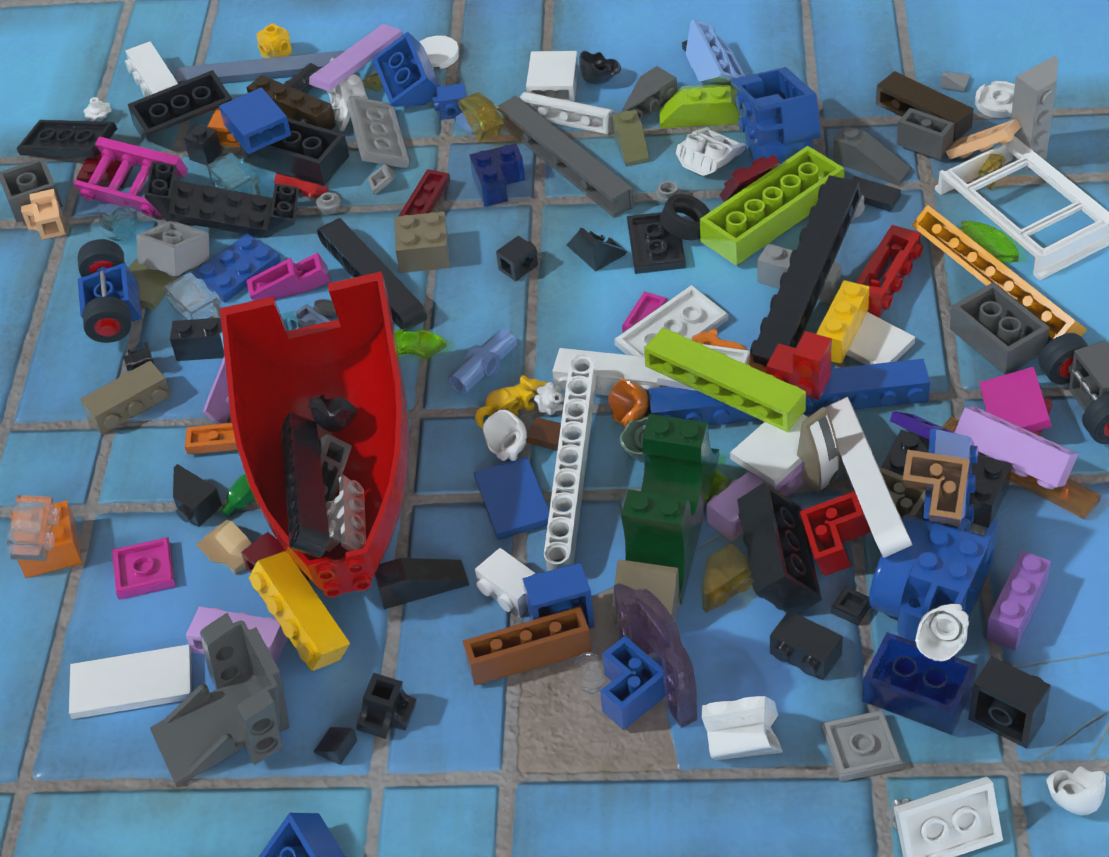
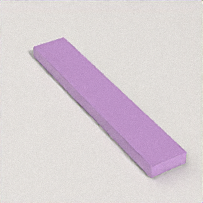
M382 24L309 77V84L329 92L400 38L402 30Z

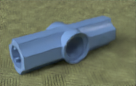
M502 328L482 346L474 345L470 348L465 362L448 377L449 384L457 393L463 395L484 376L492 377L495 375L500 367L501 360L517 346V339L511 331Z

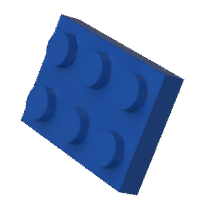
M245 234L193 271L191 277L193 282L225 303L247 287L246 280L279 264L281 258L280 254L249 234Z

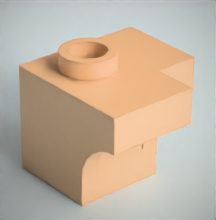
M54 189L30 194L31 204L21 206V212L28 230L39 231L42 240L66 235L64 216Z

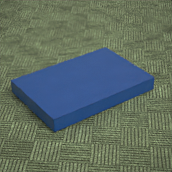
M528 457L474 472L475 481L497 540L548 525L549 509Z

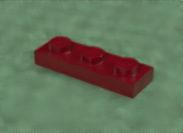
M427 169L398 217L431 213L451 181L450 174Z

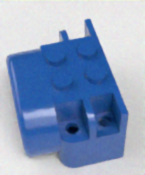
M787 67L731 79V84L737 89L735 100L740 113V118L738 119L739 128L742 133L745 132L746 145L754 161L762 156L768 158L775 154L780 162L778 165H780L806 146L814 149L813 139L819 138L821 134L817 94Z
M911 514L902 516L901 519L912 542V546L885 558L881 555L870 588V607L875 611L898 618V635L904 641L916 645L919 623L922 617L929 611L943 605L960 604L962 611L966 612L968 617H970L992 568L998 521L992 520L986 535L969 531L970 519L963 518L960 526L957 527L931 522Z

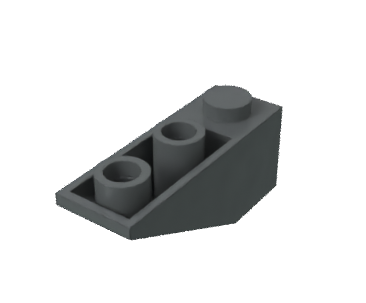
M658 66L654 67L639 77L622 112L636 109L641 121L661 108L677 92V78Z

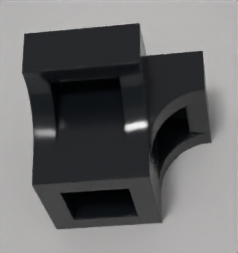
M373 672L363 696L362 709L357 721L356 730L386 739L391 726L406 731L416 706V699L404 692L402 681Z

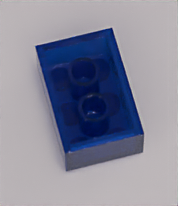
M887 632L863 678L862 701L952 735L972 693L977 664L955 656L946 661H934L924 656L918 650L916 642Z

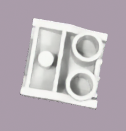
M706 127L688 134L686 140L677 145L676 155L684 168L705 176L717 171L718 168L728 164L736 156L741 155L746 148V144L737 142Z

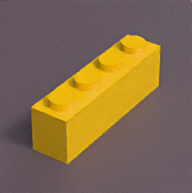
M284 551L258 560L249 576L252 587L262 597L268 611L274 615L282 627L283 633L290 639L297 649L300 658L307 664L311 672L340 661L350 642L289 554Z

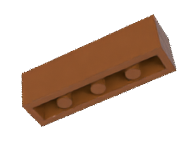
M581 607L463 640L467 664L475 686L592 651L590 632Z

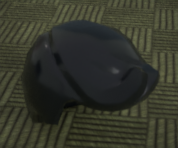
M582 51L580 53L581 75L590 84L606 83L621 71V65L617 60L605 59L601 52L591 54L587 51Z
M320 394L308 399V408H311L313 419L321 428L328 432L336 433L343 431L349 426L358 412L357 407L343 398L326 399L324 394Z

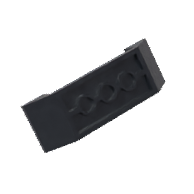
M151 162L144 198L168 221L265 238L295 224L299 194L298 187L275 183L273 197H265L176 181V165Z

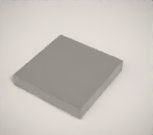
M883 710L821 723V730L839 782L902 769L903 762Z

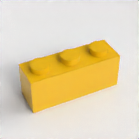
M844 280L816 333L832 338V362L842 364L869 308V286Z

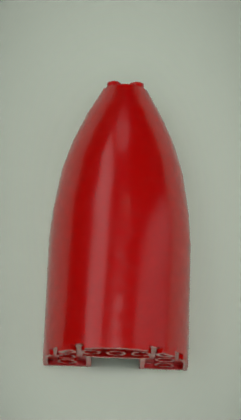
M382 271L328 283L329 294L338 320L287 331L274 296L220 308L230 416L236 446L250 489L277 540L296 565L319 589L324 591V595L327 597H337L341 593L356 590L364 591L371 587V580L388 549L399 520L407 484L409 448L407 401L389 296ZM324 394L326 399L343 398L358 408L357 415L343 431L336 433L328 432L318 424L317 431L318 439L329 434L352 445L342 475L351 481H357L364 489L366 543L362 549L348 551L341 546L340 542L330 552L325 550L321 558H316L290 549L281 429L289 412L315 421L311 414V408H308V399ZM339 486L334 499L340 494Z

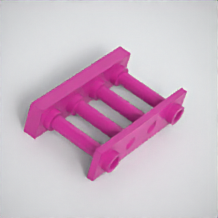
M99 136L95 145L100 150L102 158L88 183L75 180L73 183L80 191L79 194L89 201L95 199L140 211L149 217L155 215L163 218L145 198L138 195L149 176L152 161L176 165L175 176L184 178L188 169L181 158ZM114 160L121 161L122 163L109 187L98 186L110 162ZM134 165L142 167L129 192L118 191L130 167Z

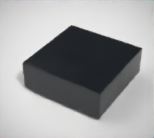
M845 586L831 606V614L858 626L870 609L869 596Z

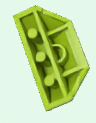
M731 84L682 86L659 109L660 128L738 124L740 113L735 100L737 89Z

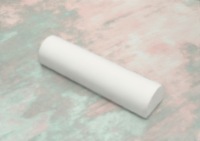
M524 92L520 96L524 103L550 123L607 135L613 128L612 114L615 113L612 109Z

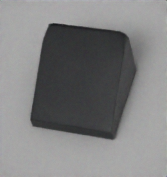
M330 727L315 748L314 754L341 765L357 742L355 731L351 728Z

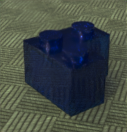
M516 143L469 154L472 177L484 207L507 202L506 185L525 180L523 158Z

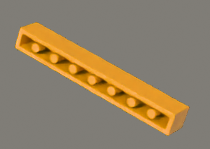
M929 205L924 208L911 226L987 286L994 282L1049 326V336L1052 339L1067 333H1075L1082 337L1087 331L1084 326Z

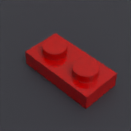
M275 174L274 183L298 187L299 190L303 191L302 196L316 199L317 195L328 192L329 187L288 175Z

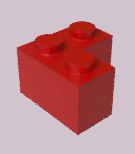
M805 331L796 348L778 343L766 365V374L773 375L779 380L806 391V397L819 400L831 377L832 338Z
M856 492L845 494L800 511L815 561L823 576L852 567L844 542L872 533Z

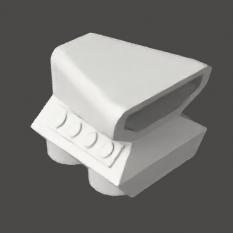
M755 696L735 701H721L703 705L702 720L707 730L711 758L722 760L782 753L779 740L771 728L778 716L775 701L766 696Z

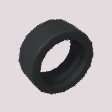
M675 194L668 198L660 215V220L666 231L673 236L689 241L698 240L700 238V218L708 214L710 210L702 201L693 196ZM677 213H683L691 217L695 222L683 219Z

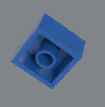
M581 563L566 565L559 569L536 573L522 578L530 621L581 607L588 628L595 627L591 589Z

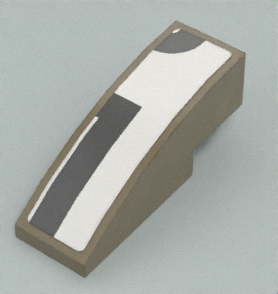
M824 407L802 422L797 456L805 463L802 479L817 493H820L837 480L840 472L837 438L828 410Z

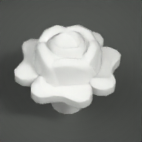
M97 97L90 99V104L83 111L85 118H91L93 121H103L112 110L109 103H103Z
M548 382L545 386L537 388L539 395H536L534 400L538 404L540 412H546L550 416L556 411L563 410L562 403L565 396L561 392L560 385L554 386L552 382Z

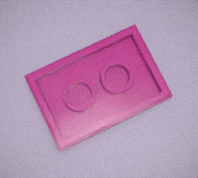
M1034 367L979 382L987 412L1030 432L1052 427Z

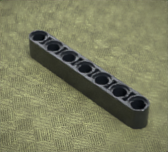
M341 218L317 229V235L322 245L353 278L382 271L388 291L393 322L403 332L427 320V313L421 302Z

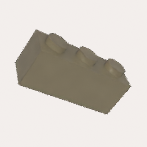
M149 361L82 397L80 400L87 418L102 435L171 397L166 378Z

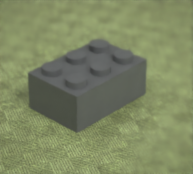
M994 282L952 305L950 330L1004 375L1040 355L1043 348L1048 344L1050 327Z

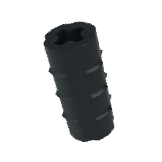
M309 63L300 69L297 74L292 75L291 79L285 81L284 84L307 94L311 88L315 87L309 84V77L320 69L316 65Z

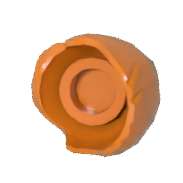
M620 379L608 396V403L613 412L612 418L624 428H626L630 421L643 419L649 410L648 393L642 386L631 380Z

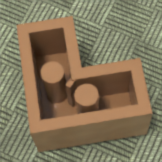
M907 450L903 487L933 491L929 521L960 526L970 459Z

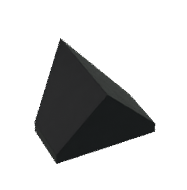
M580 228L576 235L567 243V246L595 272L625 256L627 253L613 238L609 237L607 241L603 242L605 240L603 235L598 236L592 231L588 233L584 228Z

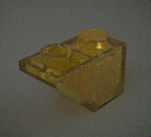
M732 543L707 558L702 589L703 610L706 613L715 607H721L737 593L749 589L753 583L748 559Z

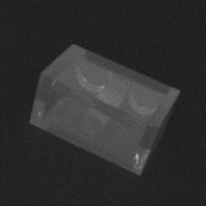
M191 272L164 286L170 305L185 320L221 317L220 305L222 302L219 295L215 291L211 292L201 278L197 279Z
M17 495L7 539L11 559L47 561L48 550H53L54 547L53 525L57 526L59 522V509L54 507L52 497Z

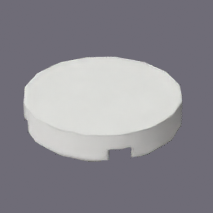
M432 36L420 41L432 68H447L459 57L458 44L450 37Z
M994 81L986 87V84L980 86L976 91L975 97L977 109L984 115L993 118L1011 117L1015 84L1006 81Z

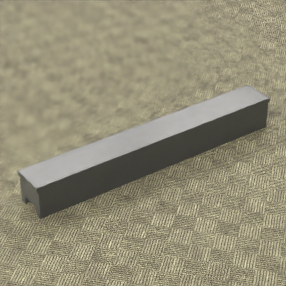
M513 96L497 106V110L503 114V119L499 121L500 126L612 217H616L634 207L633 188L517 96Z

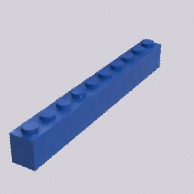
M924 358L832 368L831 377L820 399L816 400L806 397V409L803 414H814L822 407L825 408L846 397L849 398L854 410L928 402L930 380ZM674 387L648 389L650 414L707 422L708 426L760 420L699 391Z

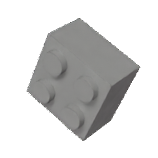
M168 221L136 235L138 263L146 265L153 270L166 272L170 276H180L182 272L191 268H197L200 264L210 260L209 232L178 222Z

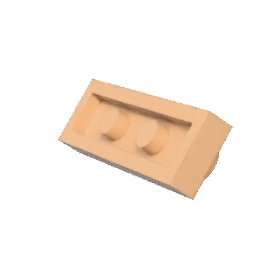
M1016 118L960 138L945 152L949 159L959 156L961 159L966 158L976 150L980 149L983 152L993 147L996 143L1000 142L1003 145L1012 141L1015 138L1014 134L1021 126Z

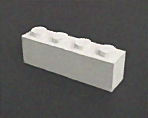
M151 41L125 50L128 58L125 60L126 67L129 73H132L136 84L140 85L144 97L178 84Z
M559 348L552 371L554 386L560 385L561 390L566 391L569 362L573 356L584 353L590 355L594 360L596 373L595 394L609 396L612 388L620 379H628L639 384L647 393L650 388L665 387L657 385L658 372L645 367V357Z

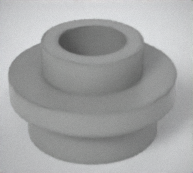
M673 181L660 183L656 190V198L663 203H666L672 195L681 194L680 188Z
M331 192L323 193L316 200L317 208L326 215L336 213L341 204L340 197Z

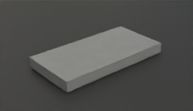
M349 96L347 105L362 161L407 169L410 161L394 107L390 103Z

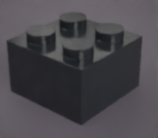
M991 656L973 683L968 720L1027 749L1044 723L1051 685L1044 682L1038 676L1027 674L1015 668L1011 663Z

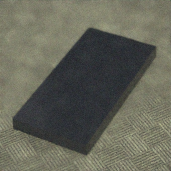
M39 120L17 147V151L20 155L95 158L100 152L95 145L99 136L110 139L118 128L115 122Z

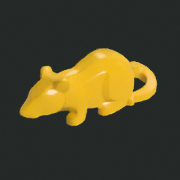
M522 375L519 384L513 387L492 390L486 396L485 406L480 407L476 411L475 422L483 429L485 415L491 416L499 410H507L518 417L517 411L521 408L526 411L533 410L535 404L529 402L530 399L539 395L537 388L545 386L548 382L528 379L525 375Z

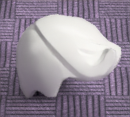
M499 410L489 416L483 424V433L488 449L502 461L508 458L511 461H515L518 453L523 450L527 442V431L523 421L510 411Z
M960 604L939 606L922 617L917 629L916 645L918 650L927 658L934 661H946L957 654L965 645L969 617L966 612L962 611Z
M1080 766L1073 773L1067 770H1058L1046 779L1049 792L1054 801L1066 811L1079 816L1089 815L1097 811L1105 795L1106 775L1103 771L1091 772Z

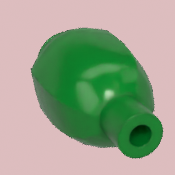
M246 474L241 475L227 492V502L220 509L227 517L235 509H243L255 499Z

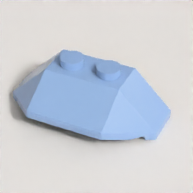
M692 19L689 28L686 56L697 76V80L702 85L731 84V79L744 77L745 75L733 52L723 39L715 34L716 30L713 26Z

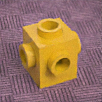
M271 23L256 34L258 49L262 57H285L292 53L290 35L285 28Z

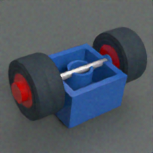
M106 239L92 240L80 248L77 256L78 270L81 278L78 279V291L83 328L86 335L94 341L101 343L116 342L128 335L131 329V322L142 319L138 281L126 265L124 252L117 243Z

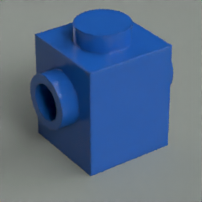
M464 83L436 87L437 97H433L435 111H440L441 120L456 118L457 115L468 109Z

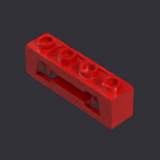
M891 225L857 279V284L869 286V308L867 312L880 318L885 309H890L893 295L895 292H900L905 275H910L914 260L921 257L923 244H920V232ZM891 256L890 261H893V263L886 272L883 285L880 288L881 281L879 280L887 269L889 257Z

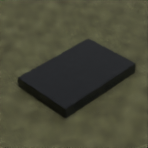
M662 212L627 216L635 274L686 268L682 239L673 236L663 227L660 220Z

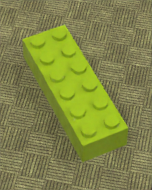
M806 146L700 218L701 242L734 265H739L809 216L811 207L817 204L821 185L826 183L829 175L844 178V168L811 147Z

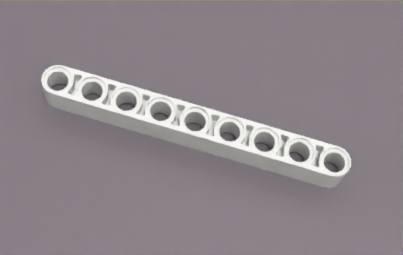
M584 353L573 356L569 362L544 548L547 571L559 569L566 565H574L596 389L594 360L590 355ZM558 559H563V560L560 561V562H554V561H556V560H558Z
M846 397L825 407L828 410L834 427L839 453L882 556L885 558L912 546V542L849 398Z

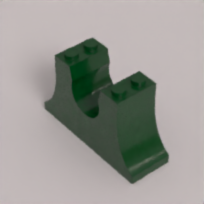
M649 414L642 438L644 455L641 491L628 489L621 513L625 536V560L678 568L680 605H682L720 454L719 449H714L710 446L707 422Z

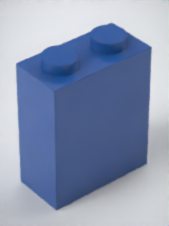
M259 88L219 106L225 127L248 154L291 136L287 116L263 88Z

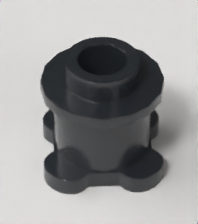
M148 342L144 343L145 348L128 350V355L124 356L128 371H132L149 361L153 363Z

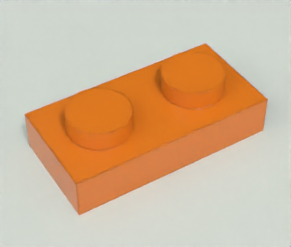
M232 423L187 427L185 439L187 455L238 450Z

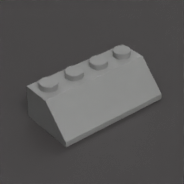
M1055 56L1016 76L1011 120L1017 118L1021 126L1014 136L1045 161L1057 83L1058 58ZM1013 155L1014 161L1019 160L1017 157ZM1028 166L1023 167L1026 170L1030 169Z

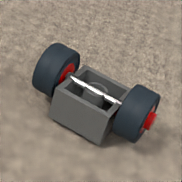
M1075 333L1058 336L1050 341L1041 351L1039 365L1053 383L1060 385L1069 383L1068 390L1085 411L1082 416L1085 429L1096 442L1109 444V345L1106 341H1102L1088 346L1085 340Z

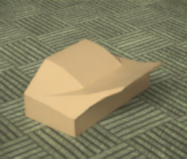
M224 521L206 534L201 541L196 543L211 562L227 565L235 575L246 569L241 552L250 546L251 542L232 521Z

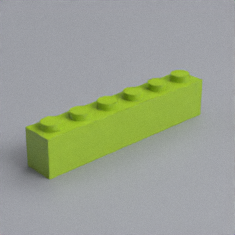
M662 327L644 347L645 367L781 430L788 432L805 412L806 391L779 380L773 375L759 371L748 364L730 358L724 353H719L701 343L681 336L677 332Z

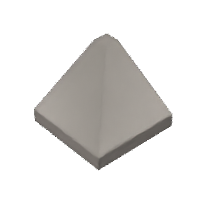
M945 71L941 78V88L964 92L970 79V74Z
M387 164L381 166L367 178L375 195L391 183L396 176L395 171Z

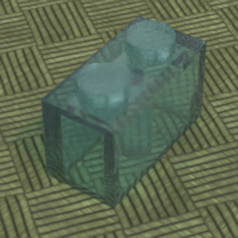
M229 153L207 165L211 182L216 188L254 195L261 194L258 174L254 170L251 171L242 159H238L233 153Z

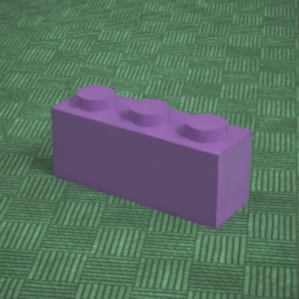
M1021 551L989 616L986 640L1016 650L1046 587L1051 564L1050 560Z

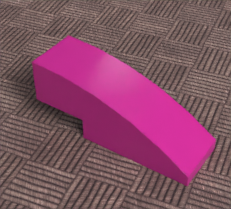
M315 253L296 264L289 258L246 281L250 298L258 300L274 296L276 299L301 294L331 282L327 264L318 253Z

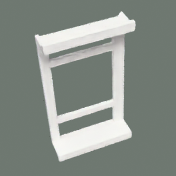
M1016 137L1006 144L990 149L947 171H939V183L935 186V190L942 195L955 188L1035 257L1033 275L1038 280H1042L1109 246V212ZM1013 155L1019 159L972 183L967 184V182L1012 161ZM1028 166L1073 204L1020 229L978 194L976 190ZM1080 210L1095 221V223L1045 248H1042L1029 237Z

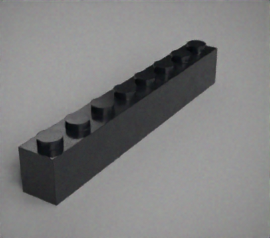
M829 175L826 183L821 185L817 204L810 209L807 227L803 228L800 232V243L797 249L791 253L790 266L787 272H784L781 276L780 289L777 295L774 294L771 299L770 312L761 322L760 335L751 345L750 353L755 363H760L766 367L778 343L793 348L797 347L861 200L862 194L858 181Z

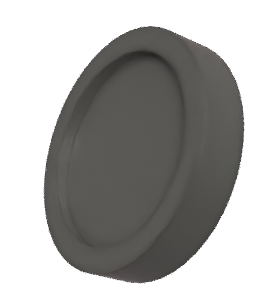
M319 299L314 302L313 308L317 313L325 316L337 315L331 300Z

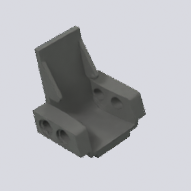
M228 612L200 631L209 676L216 690L210 692L206 684L199 685L164 720L150 727L176 787L244 747L253 764H258L283 749L280 732L290 728L280 671L257 627L249 630L246 623L242 620L233 623Z

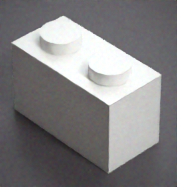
M499 548L475 568L476 585L483 595H490L498 601L505 611H511L520 618L527 612L522 578L536 573Z

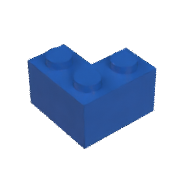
M626 636L602 653L604 675L611 680L608 685L600 690L602 712L622 730H625L669 694L668 672Z

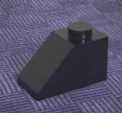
M179 464L174 467L173 498L177 507L176 513L184 522L190 521L200 527L223 506L218 490Z

